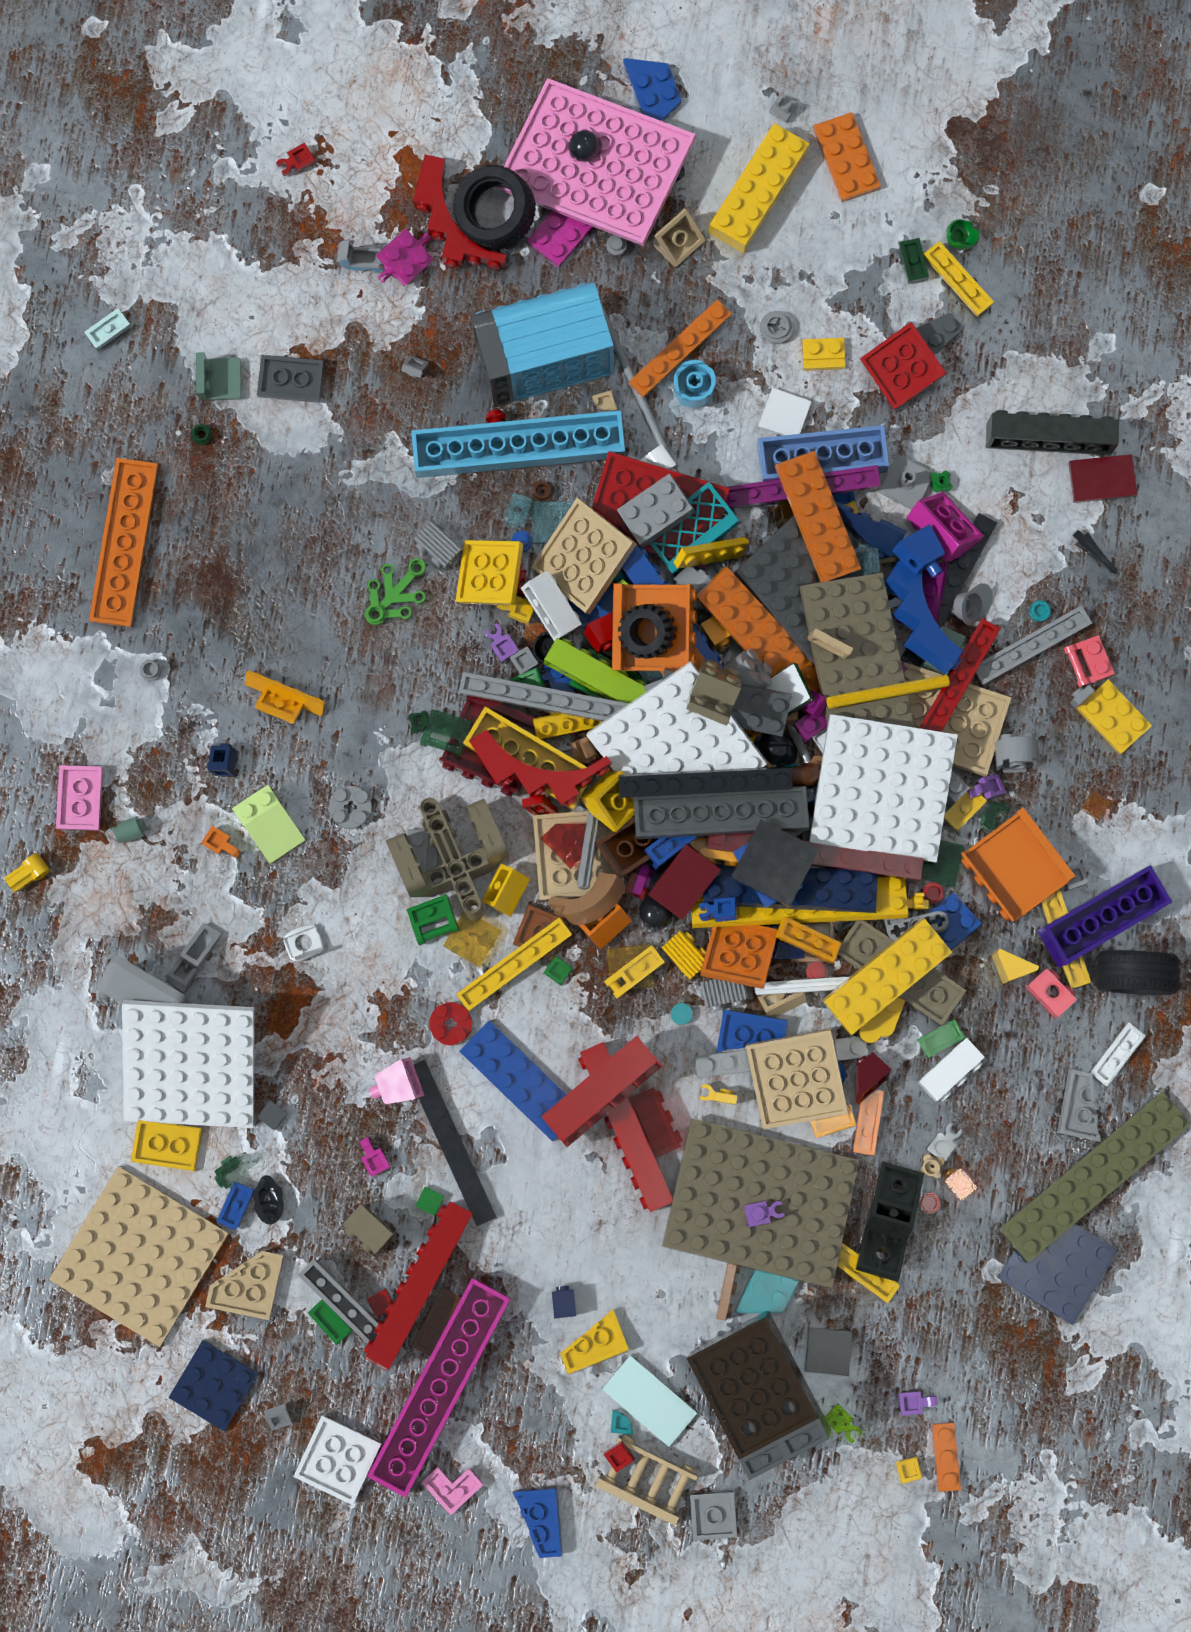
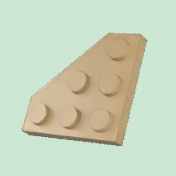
M267 1251L259 1252L210 1285L205 1307L270 1320L284 1255Z

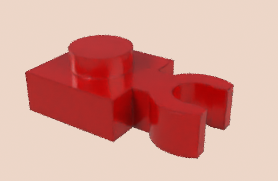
M304 142L287 152L288 159L282 158L276 162L278 168L282 165L287 166L281 172L283 176H288L293 168L300 172L314 164L315 159Z

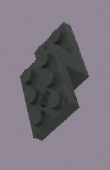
M882 1161L874 1199L866 1217L855 1270L895 1282L899 1281L907 1240L914 1227L924 1173ZM900 1184L904 1190L898 1191L893 1185ZM876 1252L885 1253L887 1258H879Z

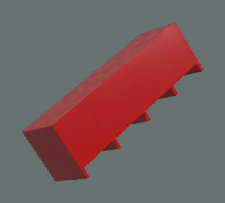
M635 1036L541 1117L563 1144L569 1147L656 1073L662 1065L639 1037Z

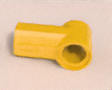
M39 853L26 858L22 862L23 865L4 877L14 893H17L32 881L43 878L50 872V869Z

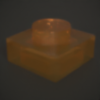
M1093 790L1080 809L1098 821L1111 802Z

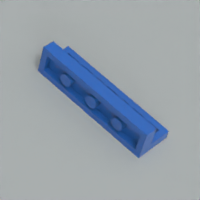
M700 836L659 838L644 851L654 862L652 867L656 871L678 854L686 843L691 844Z

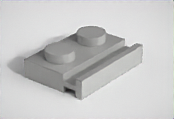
M408 829L407 837L422 872L437 867L438 850L436 846L431 847L429 832Z

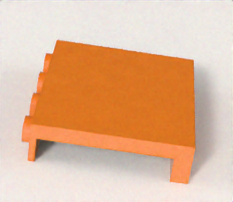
M614 584L612 670L664 671L665 667L678 670L690 661L696 665V655L693 654V645H696V632H693V624H696L697 613L693 609L694 602L697 601V589H694V585ZM655 604L656 606L664 607L663 610H668L671 613L669 617L674 618L675 622L672 624L677 627V631L673 633V635H676V639L672 640L673 646L668 648V652L648 659L636 658L635 655L627 653L628 649H623L621 646L624 642L623 640L619 641L618 636H622L621 632H618V627L622 626L619 623L620 619L625 618L624 613L630 611L634 606ZM647 618L643 619L638 627V634L643 642L651 644L657 634L655 624Z
M1024 807L967 851L961 853L964 857L961 859V862L967 870L973 869L977 874L973 878L980 887L986 886L989 890V893L986 894L993 904L998 902L1002 908L999 911L1006 921L1011 920L1013 923L1076 878L1075 874Z

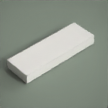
M1128 1022L1090 1071L1092 1076L1107 1087L1146 1035Z

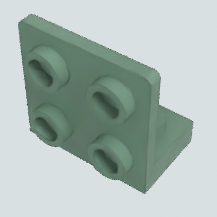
M204 352L196 353V394L199 400L241 399V359H207Z

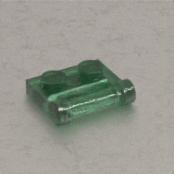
M432 709L425 731L421 737L420 745L424 747L428 745L454 753V756L461 758L465 748L463 742L469 734L473 722ZM436 733L459 741L457 745L431 738V734Z

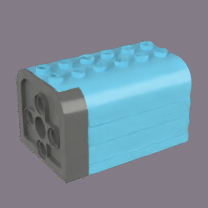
M594 282L582 283L576 287L560 289L554 293L542 294L536 298L520 300L514 304L499 306L492 310L480 311L471 315L475 342L494 407L614 375V346Z

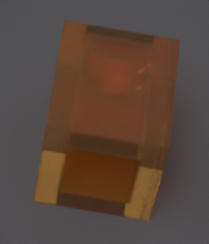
M953 1166L944 1174L946 1178L942 1180L958 1201H962L978 1188L962 1167L955 1169Z

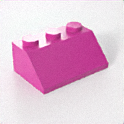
M944 492L918 500L906 517L916 530H920L929 524L931 525L945 551L942 559L946 562L960 558L984 537Z

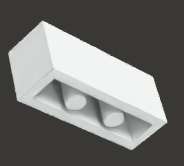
M548 570L521 587V590L554 641L556 638L560 639L582 625L578 614L572 610L566 595L560 591L556 579L550 575Z
M965 1038L917 1083L934 1102L939 1099L944 1101L951 1094L949 1090L954 1085L959 1087L967 1080L965 1075L970 1070L975 1072L983 1065L981 1060L984 1056L968 1038Z

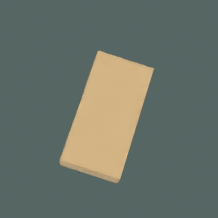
M816 628L810 632L807 638L809 641L843 659L848 657L853 650L852 647Z

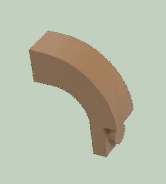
M599 872L593 887L585 895L576 899L551 896L548 904L557 916L565 917L571 925H583L596 921L610 912L622 897L626 885L618 875Z

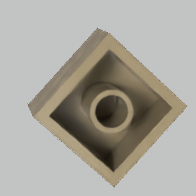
M361 1204L343 1224L346 1227L344 1231L351 1238L361 1240L363 1243L360 1246L369 1254L373 1252L375 1254L379 1253L396 1235L365 1204Z

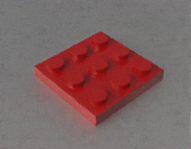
M912 322L860 358L894 410L900 408L947 374Z

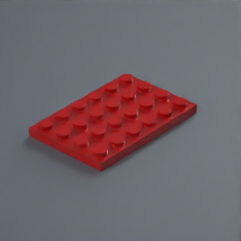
M609 451L592 508L616 528L620 526L625 534L641 547L617 509L668 474L675 478L687 498L708 483V481ZM710 482L726 502L730 488ZM710 489L702 494L701 502L713 503L714 494ZM692 504L694 509L697 511V505ZM701 505L699 517L711 518L712 506ZM715 507L714 519H721L724 508ZM685 519L683 531L694 532L695 520ZM699 520L697 532H707L710 527V521ZM680 523L672 529L679 530ZM667 532L666 544L677 545L679 533ZM682 533L681 545L689 546L692 544L694 534ZM664 534L657 538L654 542L663 543ZM650 544L644 547L646 552L658 555ZM665 547V557L673 559L676 556L677 548ZM704 564L695 566L698 568L706 569V565Z

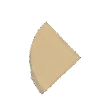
M612 390L592 396L594 404L599 409L606 412L618 411Z

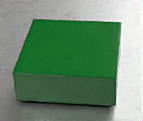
M555 956L543 974L561 986L573 968Z
M424 1187L415 1206L435 1216L444 1196Z

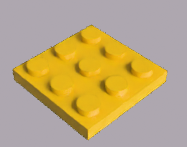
M464 540L455 602L459 604L515 605L523 543L520 541Z

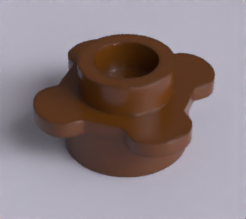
M534 482L533 501L544 500L547 503L551 502L553 499L551 495L553 484L551 482Z

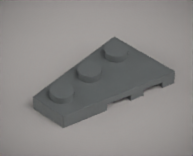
M948 313L917 327V330L936 356L964 330V326L951 313Z

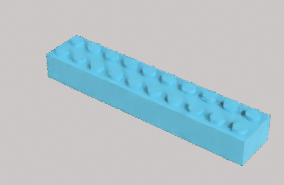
M621 410L411 431L417 478L606 460L609 451L625 456Z

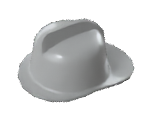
M980 583L970 591L958 594L954 600L953 607L950 609V613L959 620H963L968 626L975 624L976 621L989 611L992 605L993 595L990 586Z

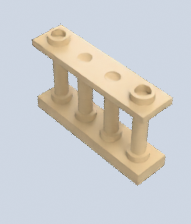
M624 1435L623 1438L618 1436L616 1442L623 1441L628 1449H632L642 1455L628 1485H625L624 1488L616 1485L617 1481L615 1479L619 1471L616 1473L613 1467H611L608 1475H605L604 1478L599 1476L595 1487L675 1526L679 1519V1515L675 1514L677 1511L675 1509L689 1478L697 1480L698 1475L694 1473L695 1469L686 1464H683L681 1467L636 1445V1440L627 1435ZM649 1459L661 1463V1466L648 1494L644 1495L643 1498L636 1495L637 1490L635 1488ZM669 1468L681 1473V1476L668 1504L661 1507L655 1504L657 1501L655 1498Z

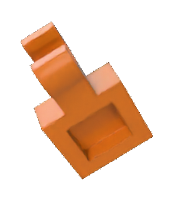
M213 825L201 842L202 845L218 855H221L224 850L237 859L241 853L239 849L228 843L231 837Z

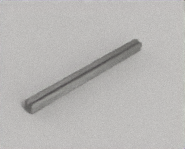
M598 774L595 775V777H594V779H593V784H592V786H593L602 776L599 777ZM589 810L577 887L583 890H587L590 887L596 849L595 843L597 842L600 822Z

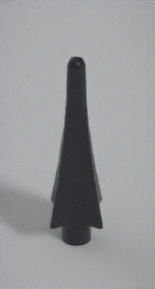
M1077 530L1072 535L1078 541L1075 544L1076 546L1093 556L1114 574L1118 572L1088 532L1083 534Z

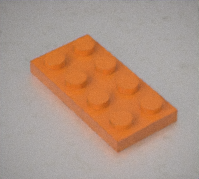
M852 112L813 125V130L841 202L881 188Z

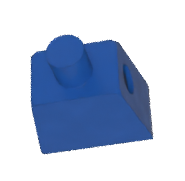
M930 524L900 540L892 550L914 574H919L927 569L932 578H935L943 572L938 562L945 555V551Z

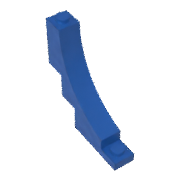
M899 559L884 582L886 590L902 601L892 616L913 630L904 646L944 674L951 668L955 670L961 662L959 656L963 650L944 634L934 620L925 600L922 572L914 574Z

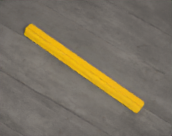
M941 675L830 696L826 698L828 708L832 709L949 686L950 681L948 675Z

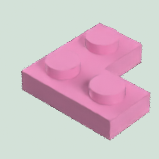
M437 1467L421 1482L450 1515L484 1485L470 1468L452 1482Z

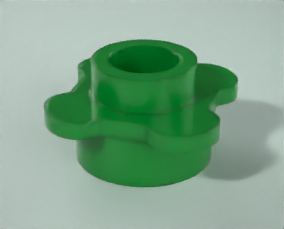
M948 471L938 474L933 472L930 475L934 492L938 493L952 489L953 485L950 483V473Z

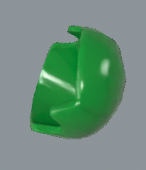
M963 219L953 220L946 229L948 243L957 250L970 249L979 240L980 232L973 227L972 221Z

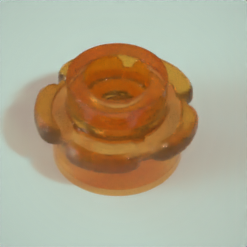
M534 622L525 627L524 636L528 641L534 643L535 639L541 633H544L545 630L540 623Z

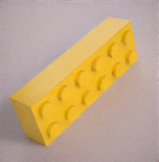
M774 123L709 224L708 233L744 254L807 155L810 143Z
M484 707L463 742L464 746L476 752L469 740L488 730L494 740L507 753L532 767L550 771H572L587 768L585 765L487 707ZM590 784L583 788H580V786L576 787L580 796L577 797L578 801L568 808L573 811L576 809L581 800L580 797L586 792ZM547 785L545 787L546 791L543 793L557 800Z
M921 918L821 1001L847 1033L852 1035L949 956L952 951L926 919Z

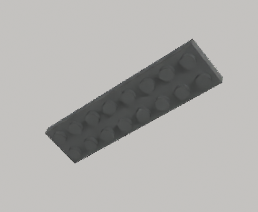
M806 786L793 787V789L634 797L636 839L754 833L760 820L783 831L809 830Z

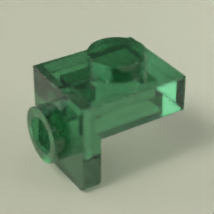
M993 801V804H989L986 808V813H982L980 825H983V831L991 833L995 827L997 813L1008 814L1011 807L1005 806L1006 803Z
M237 1156L225 1158L220 1162L222 1166L214 1171L217 1175L214 1179L220 1188L230 1189L232 1187L226 1175L243 1164Z

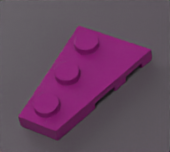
M938 563L943 572L935 578H932L927 569L922 571L925 600L937 624L949 567L946 563Z

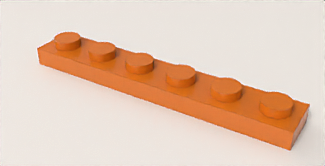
M717 299L637 373L628 384L644 398L726 322L732 313Z

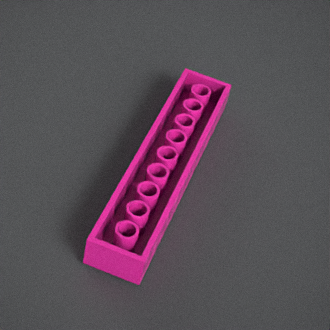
M471 1278L369 1471L368 1478L405 1498L407 1497L511 1297L475 1278Z

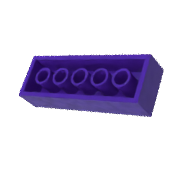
M1149 865L1038 929L1037 932L1056 965L1060 968L1166 907L1173 901L1154 869Z

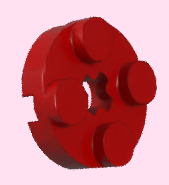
M447 1002L439 1005L430 1016V1031L433 1037L444 1045H458L472 1031V1018L468 1010L458 1003ZM449 1018H453V1021L457 1022V1026H454L452 1030H448V1026L445 1025V1021H449Z

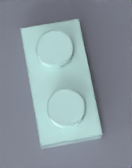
M117 308L84 333L98 351L129 329L131 325Z

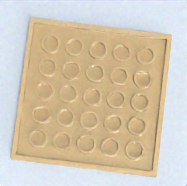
M118 1166L49 1280L158 1347H161L228 1237L229 1232Z

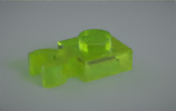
M839 1403L824 1416L829 1426L838 1435L844 1431L846 1439L851 1443L854 1442L850 1437L851 1431H857L860 1435L862 1434L859 1427L850 1425L854 1419Z

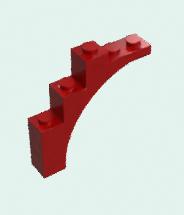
M425 154L413 203L414 208H417L418 211L423 213L431 212L427 228L428 235L438 241L446 239L442 253L443 264L453 269L457 267L463 268L464 261L466 260L472 265L484 264L494 270L505 269L507 263L506 254L483 249L471 241L455 224L449 214L443 196V179L446 169L445 159Z
M488 730L469 740L497 786L502 784L504 787L514 781L513 777L516 775L529 796L534 794L537 797L546 791L545 787L548 785L561 806L566 804L569 807L578 801L577 797L580 796L576 787L580 786V788L587 786L592 782L590 778L597 774L599 777L610 771L609 766L612 765L608 757L605 756L591 766L579 770H543L527 765L512 757L494 740Z

